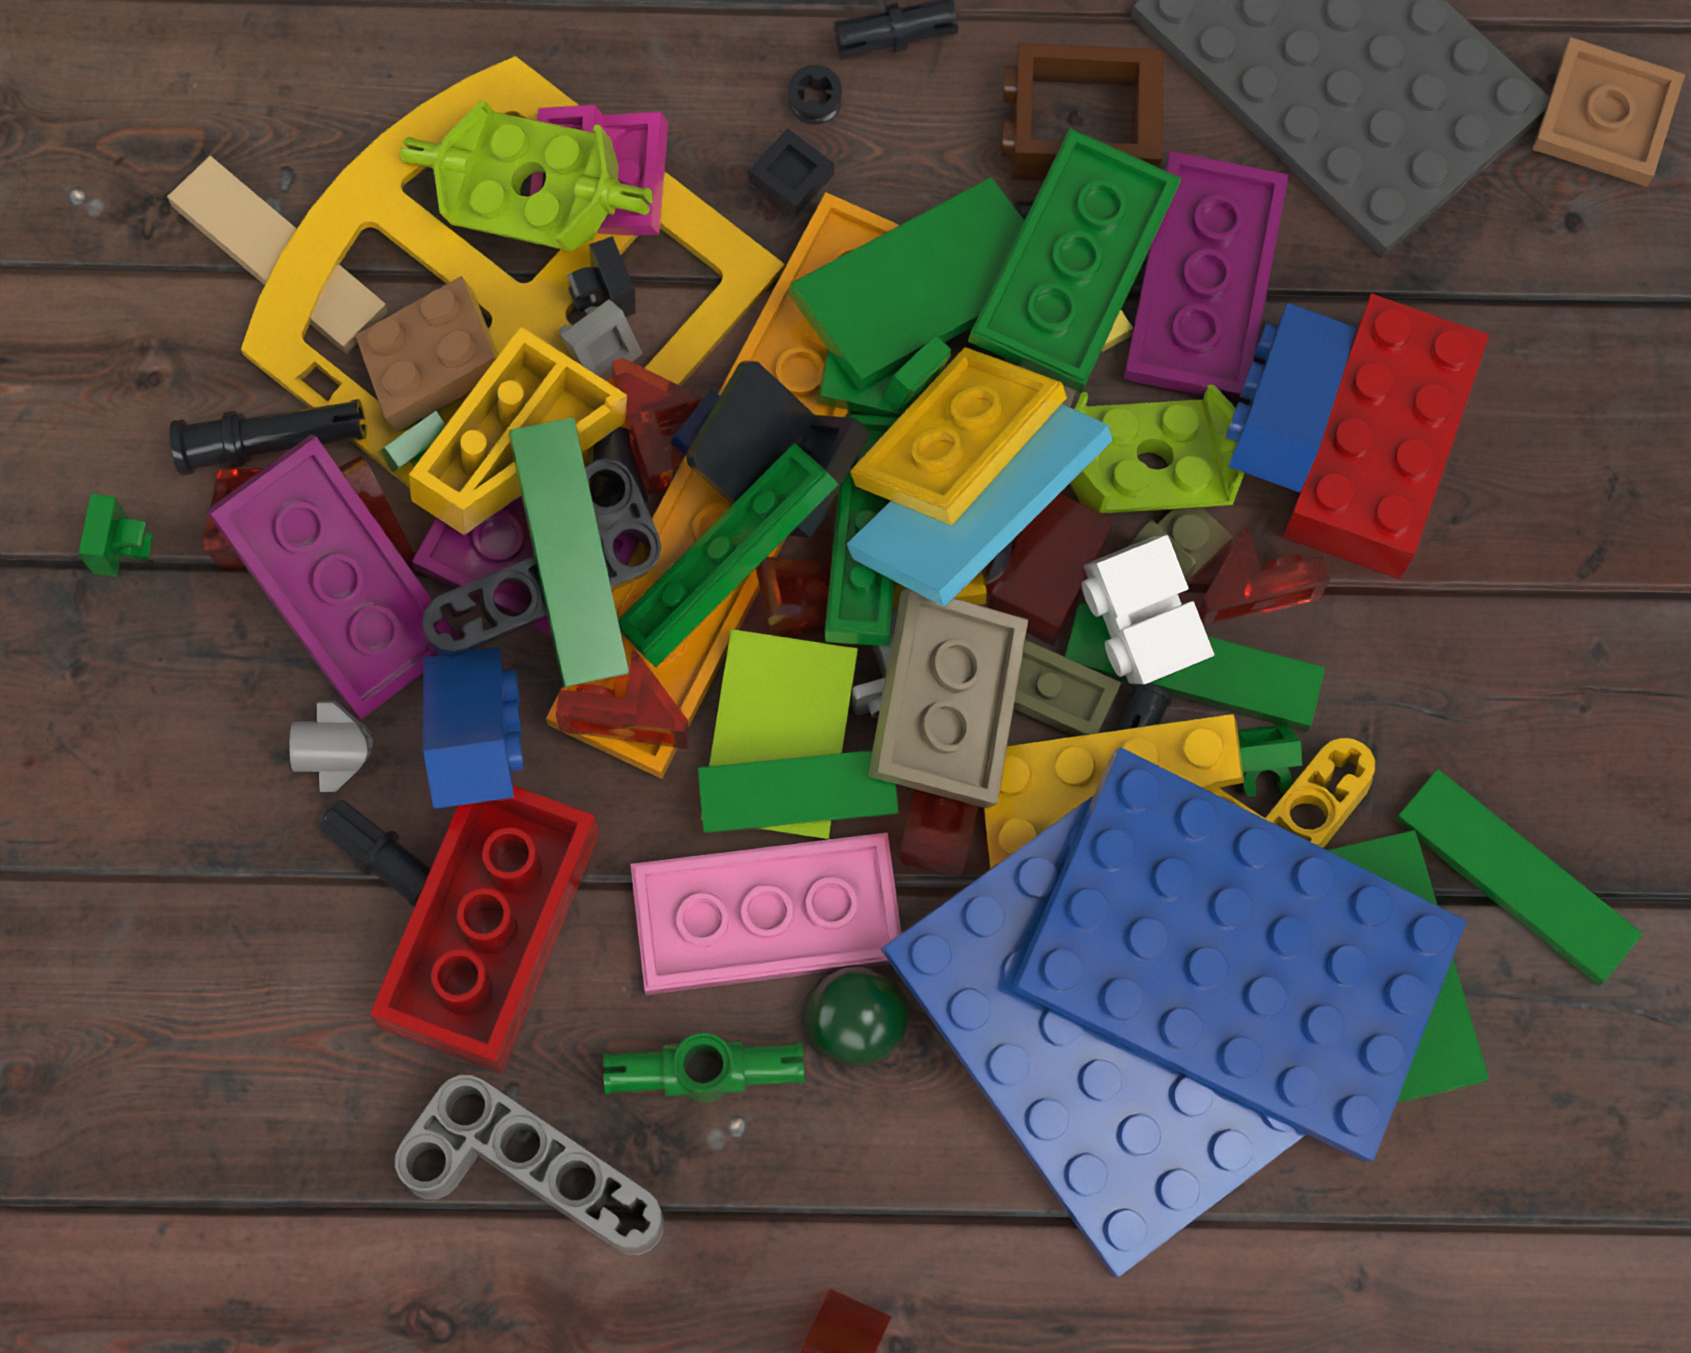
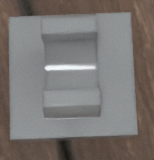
M607 300L599 307H588L585 310L587 316L571 327L565 324L560 328V337L571 359L605 381L643 354L622 309L611 300Z

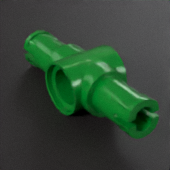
M698 1033L690 1035L681 1043L663 1044L662 1051L603 1052L605 1095L619 1092L665 1090V1097L687 1096L696 1102L708 1103L720 1099L726 1093L745 1092L746 1085L805 1084L803 1041L790 1044L743 1046V1040L724 1041L714 1034ZM702 1053L713 1054L722 1062L723 1069L720 1075L712 1082L698 1083L690 1079L685 1072L690 1059Z

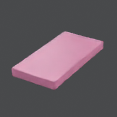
M888 832L631 864L646 995L828 973L847 967L859 966L868 968L891 965L880 948L901 934Z

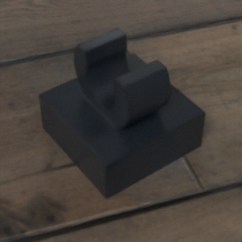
M787 128L749 170V182L796 217L834 176L835 164Z
M613 236L589 244L591 267L582 268L567 275L571 286L568 287V291L577 312L584 311L590 306H597L603 301L611 300L622 309L625 317L636 314L635 289Z

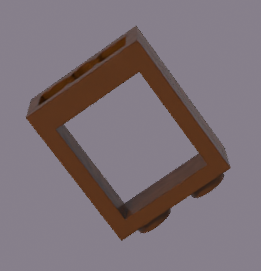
M1019 43L1016 66H1005L1003 77V102L1014 103L1013 120H1003L1001 135V157H1012L1011 180L1044 181L1063 141L1031 139L1033 81L1133 85L1132 144H1105L1160 168L1162 161L1164 50Z

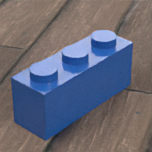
M1288 302L1278 326L1266 322L1254 354L1255 358L1264 360V363L1262 365L1254 361L1252 362L1240 397L1250 400V404L1238 403L1225 437L1236 441L1228 467L1299 493L1301 492L1319 451L1357 327Z
M500 647L472 650L451 657L444 655L423 657V754L433 809L514 798L513 772L524 770L521 745L523 735L519 711L521 700L516 669L504 670Z

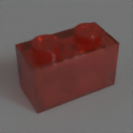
M1059 493L1015 537L1019 540L1010 555L1004 574L996 581L985 584L986 590L991 592L988 608L1027 619L1026 633L1055 646L1083 591L1082 581L1088 579L1083 565L1101 557L1109 541L1115 520Z

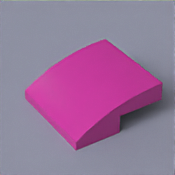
M596 105L538 108L537 121L593 133H595L593 131L594 125H600L611 138L618 162V181L622 184L650 188L652 190L653 202L652 205L647 204L650 208L647 215L616 208L614 215L607 214L597 233L611 235H659L669 123L661 112L603 115ZM536 172L532 174L530 196L542 189L546 181V173Z

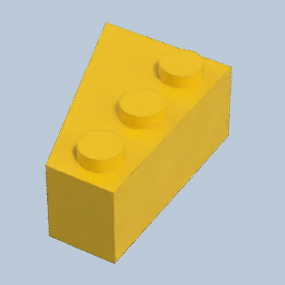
M520 326L409 473L411 501L465 535L521 496L508 435L509 430L574 417L581 452L583 453L625 423L627 394Z

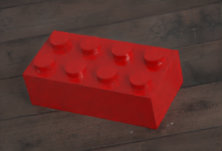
M1371 293L1357 325V331L1319 451L1301 492L1297 494L1282 538L1401 579L1416 553L1490 334Z
M514 785V798L457 806L370 1012L378 1027L384 1031L501 1075L600 836L595 815Z

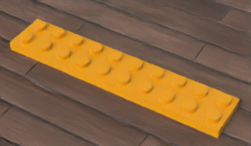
M825 192L699 431L735 369L744 360L759 362L813 414L846 417V414H851V410L817 403L827 346L789 296L790 285L801 277L900 226L899 224ZM687 453L652 517L661 542L660 558L654 567L642 578L620 587L612 593L618 619L732 506L730 502L688 466ZM786 538L657 667L649 662L621 633L629 674L562 687L546 717L547 725L662 779L727 654L731 629H740ZM641 541L627 566H639L644 562L646 553Z

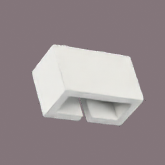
M1168 535L1150 537L1083 565L1088 579L1082 581L1084 597L1094 616L1102 615L1111 636V639L1105 641L1106 652L1114 671L1119 677L1126 675L1128 682L1131 684H1146L1214 656L1194 601L1183 605L1180 602L1178 593L1189 588Z

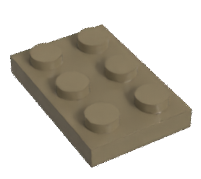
M909 588L901 591L868 777L983 808L996 805L1028 620L955 598L943 607Z

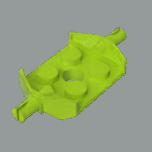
M479 101L443 138L442 142L435 144L407 137L403 141L407 148L401 147L400 151L403 163L433 168L439 212L451 225L562 250L573 251L593 239L607 214L614 215L616 208L647 215L650 211L647 204L652 205L653 193L650 188L631 186L618 181V162L611 138L600 125H594L593 131L595 133L497 113L485 101ZM536 172L546 173L545 184L539 192L532 196H521V185L529 175Z
M1215 385L1207 386L1204 398L1201 400L1086 406L1088 394L1087 392L1080 394L1074 410L1107 424L1113 440L1070 482L1081 504L1098 514L1233 505L1245 473L1228 467L1236 441L1225 437L1236 408ZM1144 453H1154L1161 456L1167 462L1168 467L1163 469L1148 468L1147 465L1139 461L1137 456Z

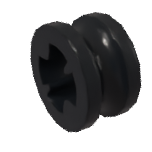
M808 65L799 69L792 76L789 84V107L793 115L800 121L811 125L824 124L831 121L839 113L842 105V85L837 74L831 69L821 65ZM811 86L816 91L823 88L828 89L826 90V103L820 106L817 101L811 100L805 104L803 102L805 100V87Z

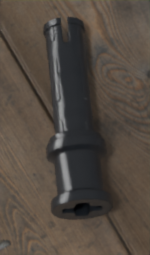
M355 399L346 403L245 418L243 413L231 411L224 412L222 419L187 424L184 419L174 420L170 424L169 435L175 466L181 475L194 474L196 467L230 462L233 467L245 466L246 462H251L252 455L292 449L309 435L316 436L321 444L350 439H366L367 425L360 424V420L366 418L361 401Z

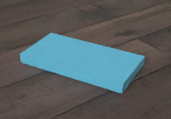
M1061 404L952 526L890 501L847 543L852 559L945 607L1113 441L1109 426Z

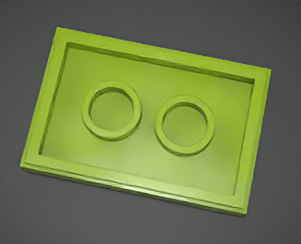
M731 629L709 766L842 753L858 648ZM832 821L757 829L829 840Z

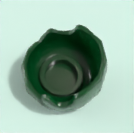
M859 966L847 967L822 977L808 993L805 999L802 1024L811 1046L818 1054L825 1055L846 1066H866L887 1059L904 1040L909 1011L906 998L900 993V987L890 978L870 968Z

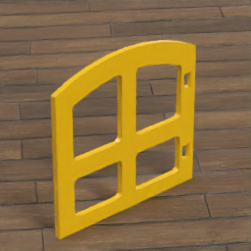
M516 56L473 74L422 103L383 132L338 175L308 211L281 252L258 298L241 347L242 354L309 408L346 403L359 399L366 418L360 420V424L367 425V437L360 440L350 439V441L409 488V473L414 468L411 462L408 461L392 472L378 451L423 419L396 433L386 421L380 403L376 398L304 342V336L311 323L310 318L325 286L360 232L369 227L378 229L446 284L462 276L473 290L480 310L492 320L488 330L498 355L520 326H522L568 357L570 355L560 337V328L565 324L569 327L573 326L566 318L568 313L575 307L568 291V287L571 286L567 275L576 270L591 267L589 244L613 236L620 255H622L639 236L596 233L593 239L573 251L560 249L532 281L520 283L402 191L407 182L427 168L421 165L402 162L400 156L401 147L407 148L403 141L407 137H412L435 144L442 142L443 138L479 101H485L494 112L537 121L538 108L580 106ZM665 171L660 229L721 276L722 281L644 369L632 371L624 367L607 380L608 383L627 394L625 423L620 427L629 429L631 443L785 269L783 262ZM315 367L340 386L332 394L329 401L302 381ZM470 393L436 411L445 424L449 422ZM593 446L582 453L585 467L591 464Z

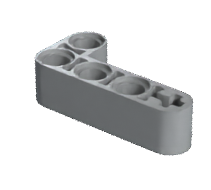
M458 1075L448 1079L439 1088L401 1142L395 1155V1168L399 1178L416 1196L426 1200H438L449 1195L459 1185L479 1156L593 1235L626 1255H642L651 1251L659 1243L664 1232V1218L659 1204L647 1190L484 1080L473 1075ZM465 1095H478L485 1100V1111L482 1117L471 1125L454 1123L451 1119V1110L454 1103ZM520 1131H530L540 1137V1148L531 1160L524 1163H515L506 1158L505 1146L514 1134ZM426 1150L444 1152L446 1166L443 1173L437 1179L429 1182H421L414 1179L412 1165L420 1153ZM574 1168L588 1169L596 1176V1184L593 1191L581 1200H569L560 1194L562 1177ZM611 1186L618 1188L611 1195L614 1204L627 1213L633 1214L639 1206L645 1208L643 1216L649 1227L644 1233L633 1229L626 1237L620 1235L623 1229L620 1220L615 1214L603 1207ZM602 1208L600 1218L598 1220H595L591 1217Z

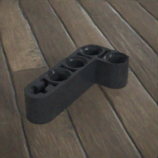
M606 458L592 462L585 467L588 481L594 477H608L617 484L620 491V500L615 506L601 507L592 502L611 591L639 580L654 567L660 558L661 542L633 475L619 461ZM621 535H632L638 538L645 548L644 562L634 567L625 566L620 563L613 553L614 539ZM535 556L446 592L432 600L424 612L421 623L422 637L427 646L439 655L449 657L460 655L548 618ZM508 583L521 587L527 594L529 602L527 611L514 617L506 616L499 612L493 600L496 588ZM474 595L480 596L482 615L493 628L484 631L480 617L463 626L460 632L461 640L453 641L449 633L439 635L436 633L434 627L439 624L442 618L441 610L449 609L453 617H460L474 610L476 604L470 597Z

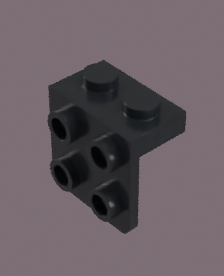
M744 360L735 369L689 448L686 459L688 466L733 505L795 443L839 484L789 534V536L812 538L817 527L825 520L829 506L845 477L856 465L858 454L871 432L856 418L813 414L759 362Z

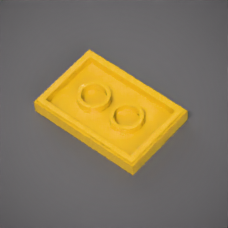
M964 347L850 470L855 486L952 526L1067 399L1063 383Z

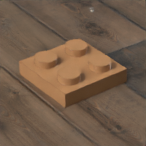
M1570 37L1565 47L1549 96L1550 99L1543 114L1532 150L1648 187L1654 177L1686 74Z
M462 276L355 335L384 417L396 433L470 393L498 357V352L474 292Z

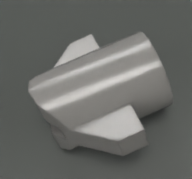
M335 700L318 701L317 721H292L289 739L292 771L319 772L320 792H336L360 769L372 753L374 745L372 732Z

